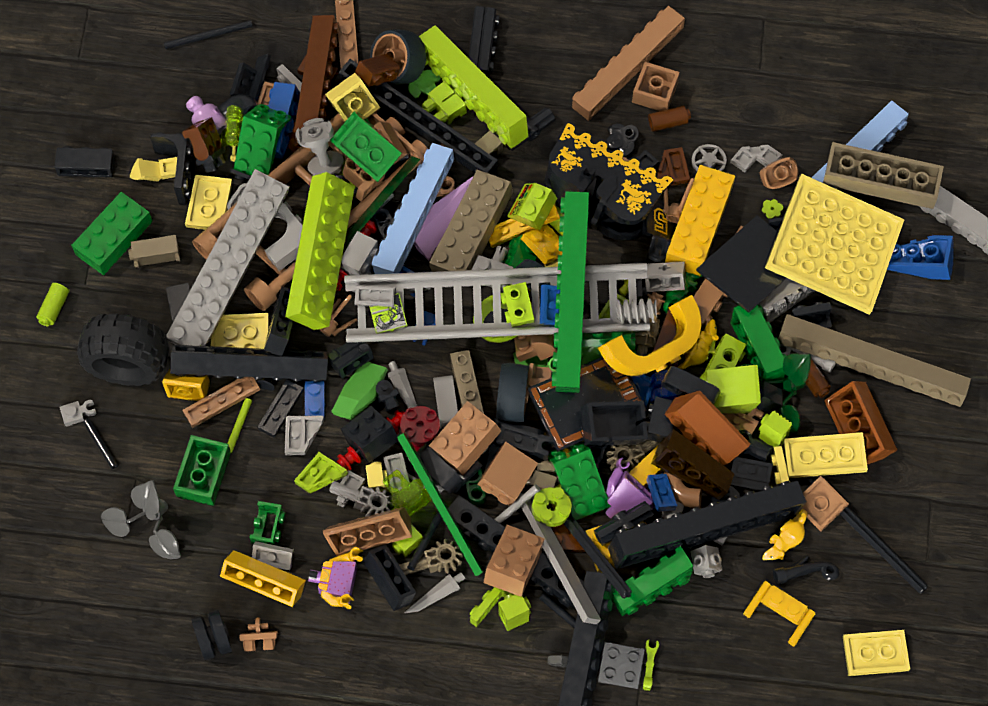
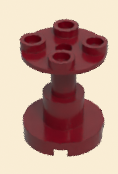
M416 406L406 410L401 418L400 427L402 433L406 432L417 452L424 443L432 440L438 434L440 421L435 410L425 406Z

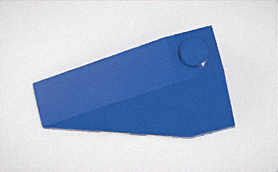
M933 235L922 241L912 240L909 244H896L887 270L928 279L950 280L953 268V236Z

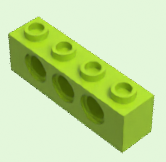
M725 334L720 339L706 370L735 367L738 361H742L746 353L743 351L746 344ZM724 355L728 356L731 362L726 361Z

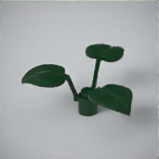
M794 353L787 355L783 361V371L789 377L781 380L766 381L770 384L783 383V388L790 392V395L782 402V407L775 411L779 413V416L782 415V418L792 422L788 436L791 438L797 437L800 427V415L794 406L786 405V403L797 394V390L804 388L810 372L811 354ZM743 364L740 366H749L753 364ZM758 368L759 384L764 381H761L762 372Z

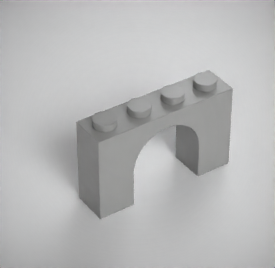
M287 202L282 203L275 218H280L287 223V230L278 241L265 250L268 259L278 271L297 258L303 221L297 214L295 216L292 214V208Z

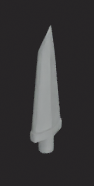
M395 361L390 362L388 365L391 372L387 373L388 378L394 387L397 388L407 408L416 407L417 404L405 368L399 369Z
M462 573L455 577L448 574L404 613L418 612L449 594L460 589L458 584L465 577Z

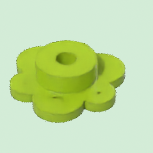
M765 200L763 202L762 212L766 214L768 219L781 215L783 205L778 203L777 200Z

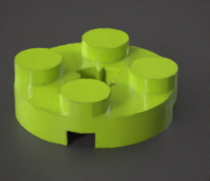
M549 487L540 490L534 495L531 511L538 522L541 521L549 527H556L565 523L571 513L572 504L562 488ZM549 503L556 506L554 511H551V508L547 509Z

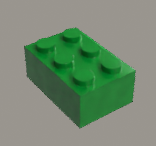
M191 435L173 488L176 497L214 506L231 455L229 444Z

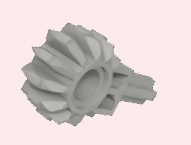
M333 481L329 489L331 493L354 501L353 508L361 510V512H367L365 517L390 511V508L393 507V503L389 502L392 496H386V490L380 492L379 487L374 491L372 488L362 486L360 491ZM372 501H377L380 507L374 506Z

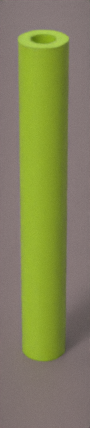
M245 398L227 443L231 453L251 406V399Z

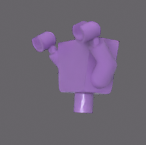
M623 458L617 460V468L614 469L608 480L606 493L608 495L607 502L611 507L606 511V514L610 519L618 512L628 511L644 501L649 504L652 510L655 508L650 491L627 471L623 473V470L630 465L628 461L625 467H622L620 462Z

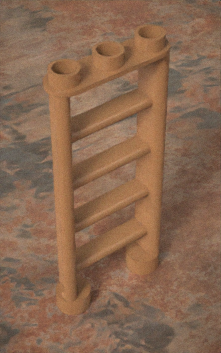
M379 109L366 119L373 126L380 121L390 123L406 152H410V157L414 156L420 159L410 171L412 172L419 164L423 163L424 154L428 148L419 140H415L412 144L403 137L405 131L401 124L393 117H389L384 121L376 114L379 112ZM339 114L330 120L334 135L345 123ZM328 141L329 147L335 152L340 153L344 160L349 158L331 141ZM300 146L268 176L286 185L298 175L310 186L312 175L304 168L316 154L310 148ZM405 163L385 181H381L376 186V189L350 211L347 229L361 217ZM236 204L192 241L194 247L204 259L207 260ZM260 245L256 254L279 276L269 285L260 278H255L244 288V291L256 307L265 311L277 300L276 295L281 290V287H284L293 279L296 260L288 268L284 267L278 271L268 259L265 249Z

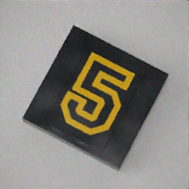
M656 202L646 219L643 220V235L650 238L653 235H662L672 240L675 232V223L666 219V214L663 213L664 205Z

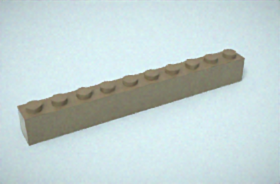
M788 314L778 337L779 343L784 346L809 353L824 360H833L841 366L961 407L966 398L971 378Z

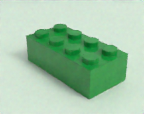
M120 192L71 245L75 255L104 276L131 246V242L136 241L152 223L150 212Z
M740 305L734 307L730 324L738 340L746 344L744 351L750 364L758 365V368L761 370V381L784 379L783 361L786 355L781 353L779 349L780 343L777 338L773 337L771 333L772 327L768 321H765L762 307L757 305L750 313Z

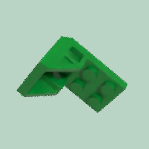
M354 111L330 141L374 180L379 182L403 153L377 132L376 128L365 116L358 111Z

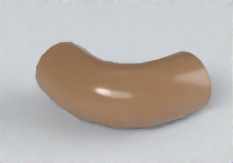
M664 471V474H667L677 502L682 503L684 507L688 508L701 507V489L688 488L681 479Z

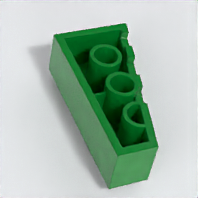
M681 546L675 549L676 554L670 558L665 555L659 559L660 561L655 565L656 567L648 566L638 574L639 577L637 579L635 576H632L626 580V584L632 590L629 598H622L616 590L613 592L612 601L622 616L625 614L632 615L643 604L647 606L653 603L659 595L665 596L672 592V588L675 586H683L690 581L693 564Z

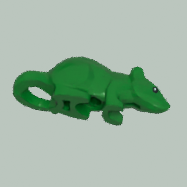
M686 272L685 290L665 291L666 300L663 311L667 314L670 304H675L686 298L688 292L694 293L697 290V280L702 275L697 276Z

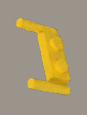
M766 581L763 582L743 613L746 617L750 618L761 602L795 625H798L788 641L792 646L796 645L816 614L803 603L776 586H771Z

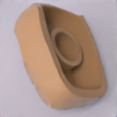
M786 157L765 166L760 171L763 185L769 189H777L796 181L798 178L796 161L791 157Z

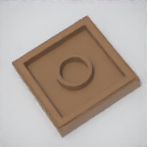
M822 476L803 492L807 502L802 509L807 511V518L821 532L849 505Z

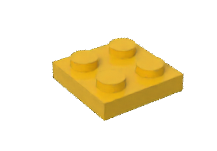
M549 225L542 226L540 230L535 229L524 233L521 237V240L545 265L558 260V255H562V251H559V236Z

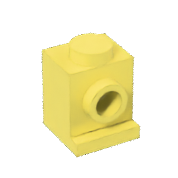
M373 462L370 465H366L368 488H372L375 491L379 487L380 492H383V490L389 492L386 470H382L381 462Z

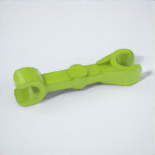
M647 640L645 645L647 662L643 690L650 691L654 657L658 651L659 642L656 641L655 648H650L649 640Z

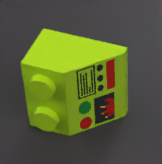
M524 184L507 216L540 230L557 197L552 189L540 184Z

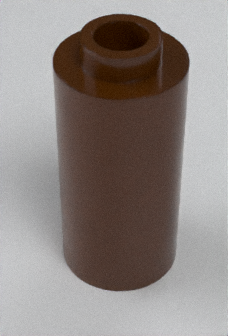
M685 106L648 114L649 126L652 132L688 124V120L691 119L690 111Z
M811 358L810 372L805 384L815 397L822 398L830 392L831 385Z

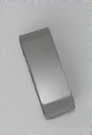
M452 375L433 378L440 429L445 427L458 412Z

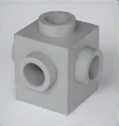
M705 545L690 551L694 574L702 575L704 578H711L715 576V573L722 571L721 557L717 547Z

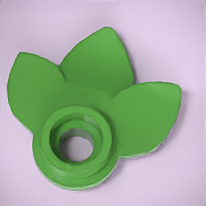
M424 70L417 80L409 83L408 91L414 98L419 97L421 93L428 95L429 92L436 88L435 83L439 82L441 78L436 76L432 70Z

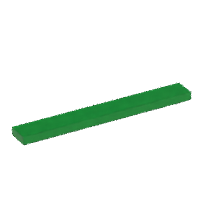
M406 432L397 436L398 441L475 576L480 575L484 571Z

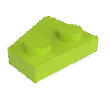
M318 452L294 482L311 494L331 484L333 481L347 476L348 471Z

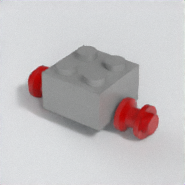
M369 220L360 232H356L342 255L336 290L340 291L342 289L341 282L346 275L371 274L370 271L373 268L372 260L379 253L377 240L369 237L370 234L377 232L374 222Z

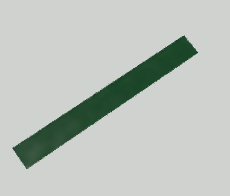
M410 157L346 233L344 249L350 244L356 232L361 231L420 161L419 158Z

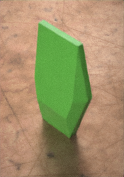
M370 362L359 367L342 388L332 409L333 415L349 420L354 419L376 400L378 395L376 385L379 381L384 380L388 369Z

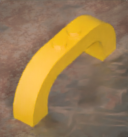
M690 295L668 307L677 327L672 341L647 356H639L628 348L621 335L598 347L604 360L614 370L627 376H641L653 370L659 372L667 368L666 363L670 362L673 364L680 360V355L694 346L701 331V315L694 297Z

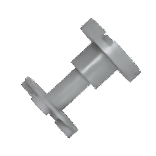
M322 118L306 121L303 123V128L296 130V138L299 145L310 148L316 154L308 163L309 173L313 176L325 172L334 175L339 174L344 163L343 156L335 151H327L329 147L328 141L334 135L331 122H324Z

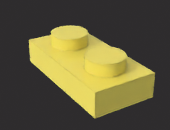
M782 446L774 447L773 454L770 455L771 463L777 469V472L774 473L776 484H781L782 482L789 481Z

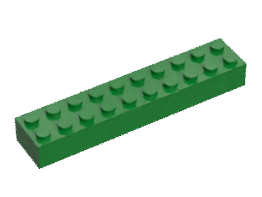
M565 191V197H561L560 213H564V216H560V232H563V236H559V251H562V255H558V270H561V274H557V290H560V294H556V309H559V313H555V328L559 329L558 333H554V347L558 349L557 352H553V367H557L556 372H552V386H556V392L579 393L589 192Z

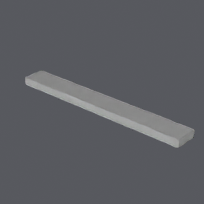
M520 493L517 499H519L523 495V493ZM533 496L521 506L535 534L545 538L543 549L584 623L598 624L601 619L551 527L546 526L545 523L538 522L534 518L531 511Z

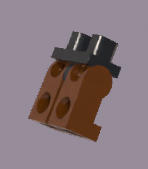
M212 117L198 121L182 131L184 138H189L193 145L197 166L203 164L206 173L218 169V166L226 163L222 155L226 152L225 146L222 147V141Z

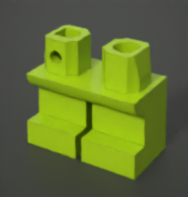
M445 81L429 92L428 99L422 104V108L429 113L436 110L437 113L433 116L443 123L447 122L449 125L457 116L462 117L467 113L466 103Z

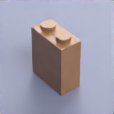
M505 442L497 451L479 480L478 485L481 486L484 492L493 494L501 503L510 506L518 498L538 463Z

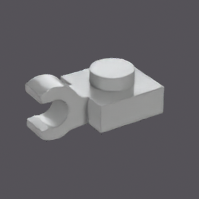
M348 470L347 476L342 479L340 484L360 491L361 487L365 484V479ZM338 495L336 499L338 501L337 505L344 508L349 499Z

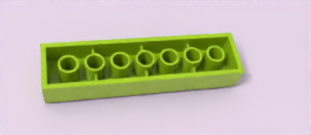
M436 25L419 36L426 49L425 65H429L432 72L436 76H440L442 81H445L466 103L467 108L473 110L478 119L484 121L492 133L495 132L504 145L507 144L512 149L529 137L526 115Z
M328 172L312 176L285 316L313 330L330 326L355 186Z

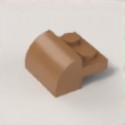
M554 334L524 335L514 338L516 356L519 362L534 356H538L541 361L553 356V352H557V348L554 347Z

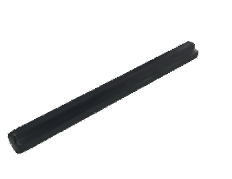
M570 514L563 524L620 596L624 599L629 598L632 593L630 587Z

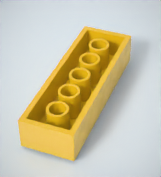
M699 165L668 248L665 263L684 262L686 272L701 276L696 269L707 260L733 188L735 175Z

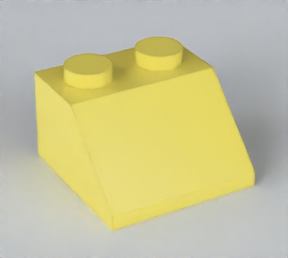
M356 73L325 94L344 122L354 111L360 112L367 118L380 108Z

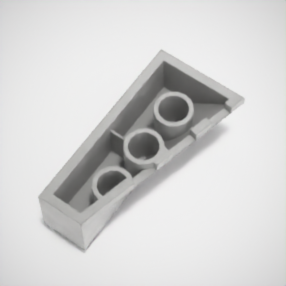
M787 278L759 304L763 309L765 321L772 322L815 292V290Z

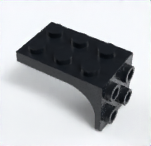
M158 132L151 134L150 139L155 154L177 157L174 190L179 205H186L187 198H190L191 189L188 187L189 182H192L190 167L194 165V154H192V146L189 143V139H185L182 133L165 134Z

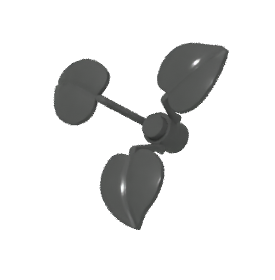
M154 480L137 485L131 492L133 503L136 507L143 509V512L127 519L126 512L123 509L110 507L101 514L103 524L112 534L118 537H124L130 532V525L128 523L146 514L148 519L157 520L153 530L154 535L149 537V543L153 551L167 559H178L181 557L175 535L167 529H160L158 531L160 522L163 520L162 515L167 512L168 505L164 500L159 499Z

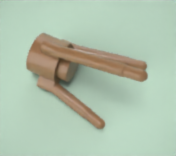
M694 178L690 179L680 204L672 203L671 206H668V189L664 191L663 213L666 214L668 221L673 223L679 222Z
M348 295L339 307L340 298L334 303L330 326L320 329L327 337L331 334L335 337L340 331L358 321L355 318L336 328L338 323L334 320L352 298V295Z

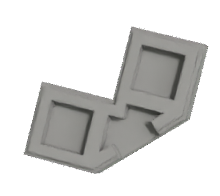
M760 145V147L746 146L742 147L734 155L730 163L746 172L756 160L762 165L767 166L771 162L781 159L783 155L769 145Z

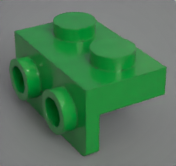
M523 235L511 240L509 252L503 261V264L512 266L513 269L525 259L535 261L537 257L521 240Z

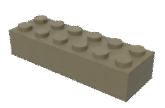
M832 142L823 183L830 187L934 209L944 166Z
M480 170L476 171L429 262L432 272L472 270L477 256L482 255L495 226L513 194L511 181Z

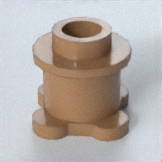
M656 292L648 294V299H651L653 304L656 299L657 315H660L661 312L659 310L662 303H665V300L662 299L663 295Z

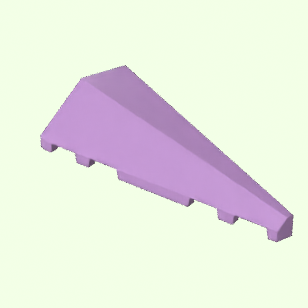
M473 177L432 205L414 242L417 251L428 261L432 258V253L440 243Z

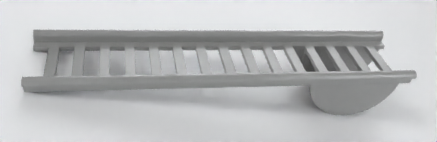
M647 263L585 266V282L589 281L591 319H583L582 333L650 330L649 320L648 323H645L643 318H641L639 324H637L635 318H633L632 324H629L628 319H625L624 324H621L620 319L617 320L616 280H628L629 305L632 299H635L637 303L636 279H647ZM558 267L346 275L344 276L346 291L355 292L356 285L395 287V294L399 293L403 310L404 294L415 293L416 326H406L394 329L393 332L387 331L376 334L375 328H366V306L358 305V328L347 329L346 343L548 335L558 333L559 328L540 324L539 283H550L553 286H557V274H561V270H558ZM597 281H609L610 318L599 319ZM526 282V284H531L532 311L535 323L512 328L511 323H502L500 285H514ZM492 285L494 323H482L481 286ZM473 286L474 324H463L462 287ZM442 287H454L455 325H443ZM434 288L436 325L424 326L423 291Z

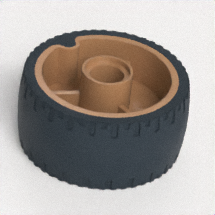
M394 29L382 32L374 40L370 58L388 53L395 60V63L400 65L397 78L386 83L395 85L409 84L421 76L426 64V49L417 34L407 30Z
M503 363L501 365L496 412L498 420L524 422L526 405L529 398L527 391L529 387V366L514 363Z

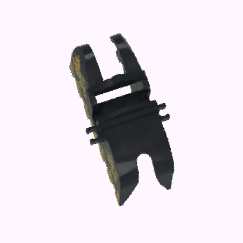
M567 123L549 155L544 179V186L552 189L557 197L556 206L561 208V197H565V191L589 192L588 205L596 207L590 216L592 229L615 240L623 241L639 238L642 235L643 220L646 219L656 202L664 205L663 201L657 200L673 183L674 179L670 176H664L661 179L657 178L656 169L653 167L641 170L638 159L633 158L629 161H624V153L621 150H615L610 153L607 151L608 145L606 142L599 141L593 144L591 143L592 137L589 133L585 132L581 135H576L575 126Z

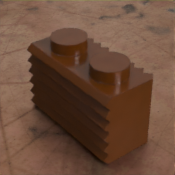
M386 53L359 61L355 73L368 87L378 86L387 81H394L397 78L400 65L395 63V60Z

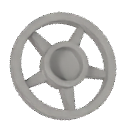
M706 144L699 146L692 155V165L696 171H698L697 165L700 164L709 168H713L716 164L722 165L719 171H723L726 166V155L716 145ZM709 148L714 149V151L712 153H707L703 149ZM700 151L703 155L702 159L695 162V156ZM717 152L722 155L723 161L716 158Z

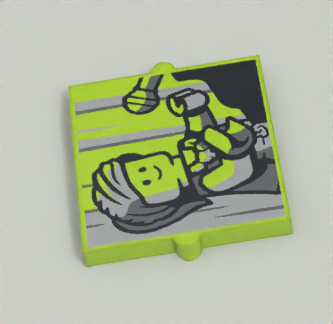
M399 293L394 296V307L369 306L376 334L387 331L393 332L394 329L407 326Z

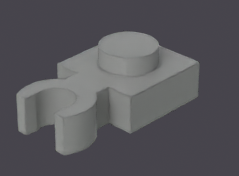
M87 400L81 406L78 401L61 406L60 410L65 426L84 421V415H96L95 409L88 410L89 406L94 405L93 401Z

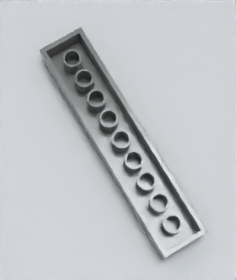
M256 169L254 170L166 335L169 342L175 345H208L289 192V186Z

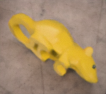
M714 319L707 323L704 331H700L694 346L683 353L685 361L678 368L684 370L691 365H700L707 360L710 345L713 340L717 341L719 339Z
M802 509L793 520L790 519L783 525L779 536L774 534L770 538L769 543L774 545L764 553L763 560L783 559L785 552L802 542L805 536L804 522L807 517L806 510Z

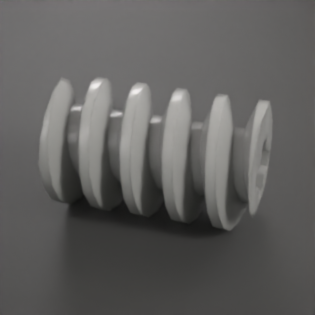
M627 299L624 300L623 305L617 300V320L620 319L621 324H624L625 319H628L629 324H632L633 318H635L637 324H639L641 318L644 319L645 323H648L649 318H651L652 322L655 323L657 319L656 299L654 304L651 299H648L646 304L643 299H640L638 305L635 299H632L630 305Z

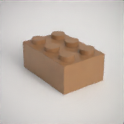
M467 401L431 442L429 447L463 476L500 434L501 430L494 421Z
M507 525L486 568L484 583L522 597L541 555L545 538Z

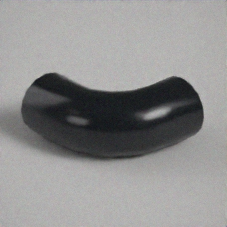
M238 94L224 101L218 109L228 120L241 112L243 116L246 115L258 103L250 95Z

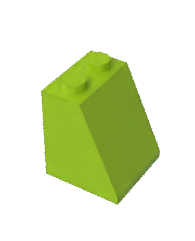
M758 365L706 370L700 377V379L720 389L721 393L714 406L721 413H750L761 403Z

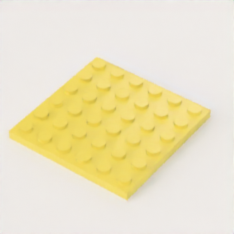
M801 174L765 268L870 315L904 219Z

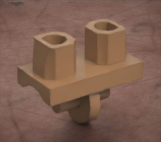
M256 618L255 624H248V630H256V632L240 634V641H243L244 651H255V640L263 639V650L275 649L278 631L261 632L262 629H269V624L261 623L260 618Z

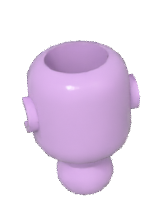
M199 96L192 97L186 103L187 109L194 113L192 116L193 124L212 117L219 135L227 128V119L214 104L204 105Z

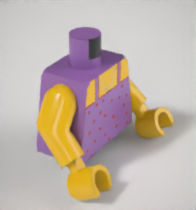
M354 547L350 552L324 562L322 571L310 570L309 582L319 583L318 590L321 597L331 606L351 609L349 604L351 600L354 601V598L351 596L357 572V564L353 561L361 562L363 560V557L358 556L363 550Z

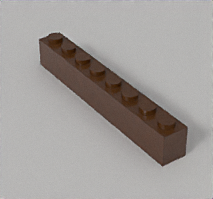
M315 15L312 18L294 128L295 136L296 130L303 128V123L315 118L326 120L325 105H328V98L325 94L331 89L330 76L333 75L332 62L335 61L334 47H337L336 35L340 30L339 22H336L334 15Z

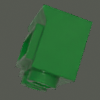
M258 501L259 512L257 518L255 517L254 533L253 535L250 534L251 544H254L256 541L275 545L281 538L279 526L280 523H284L285 512H283L282 505ZM268 514L276 515L271 539L262 537Z

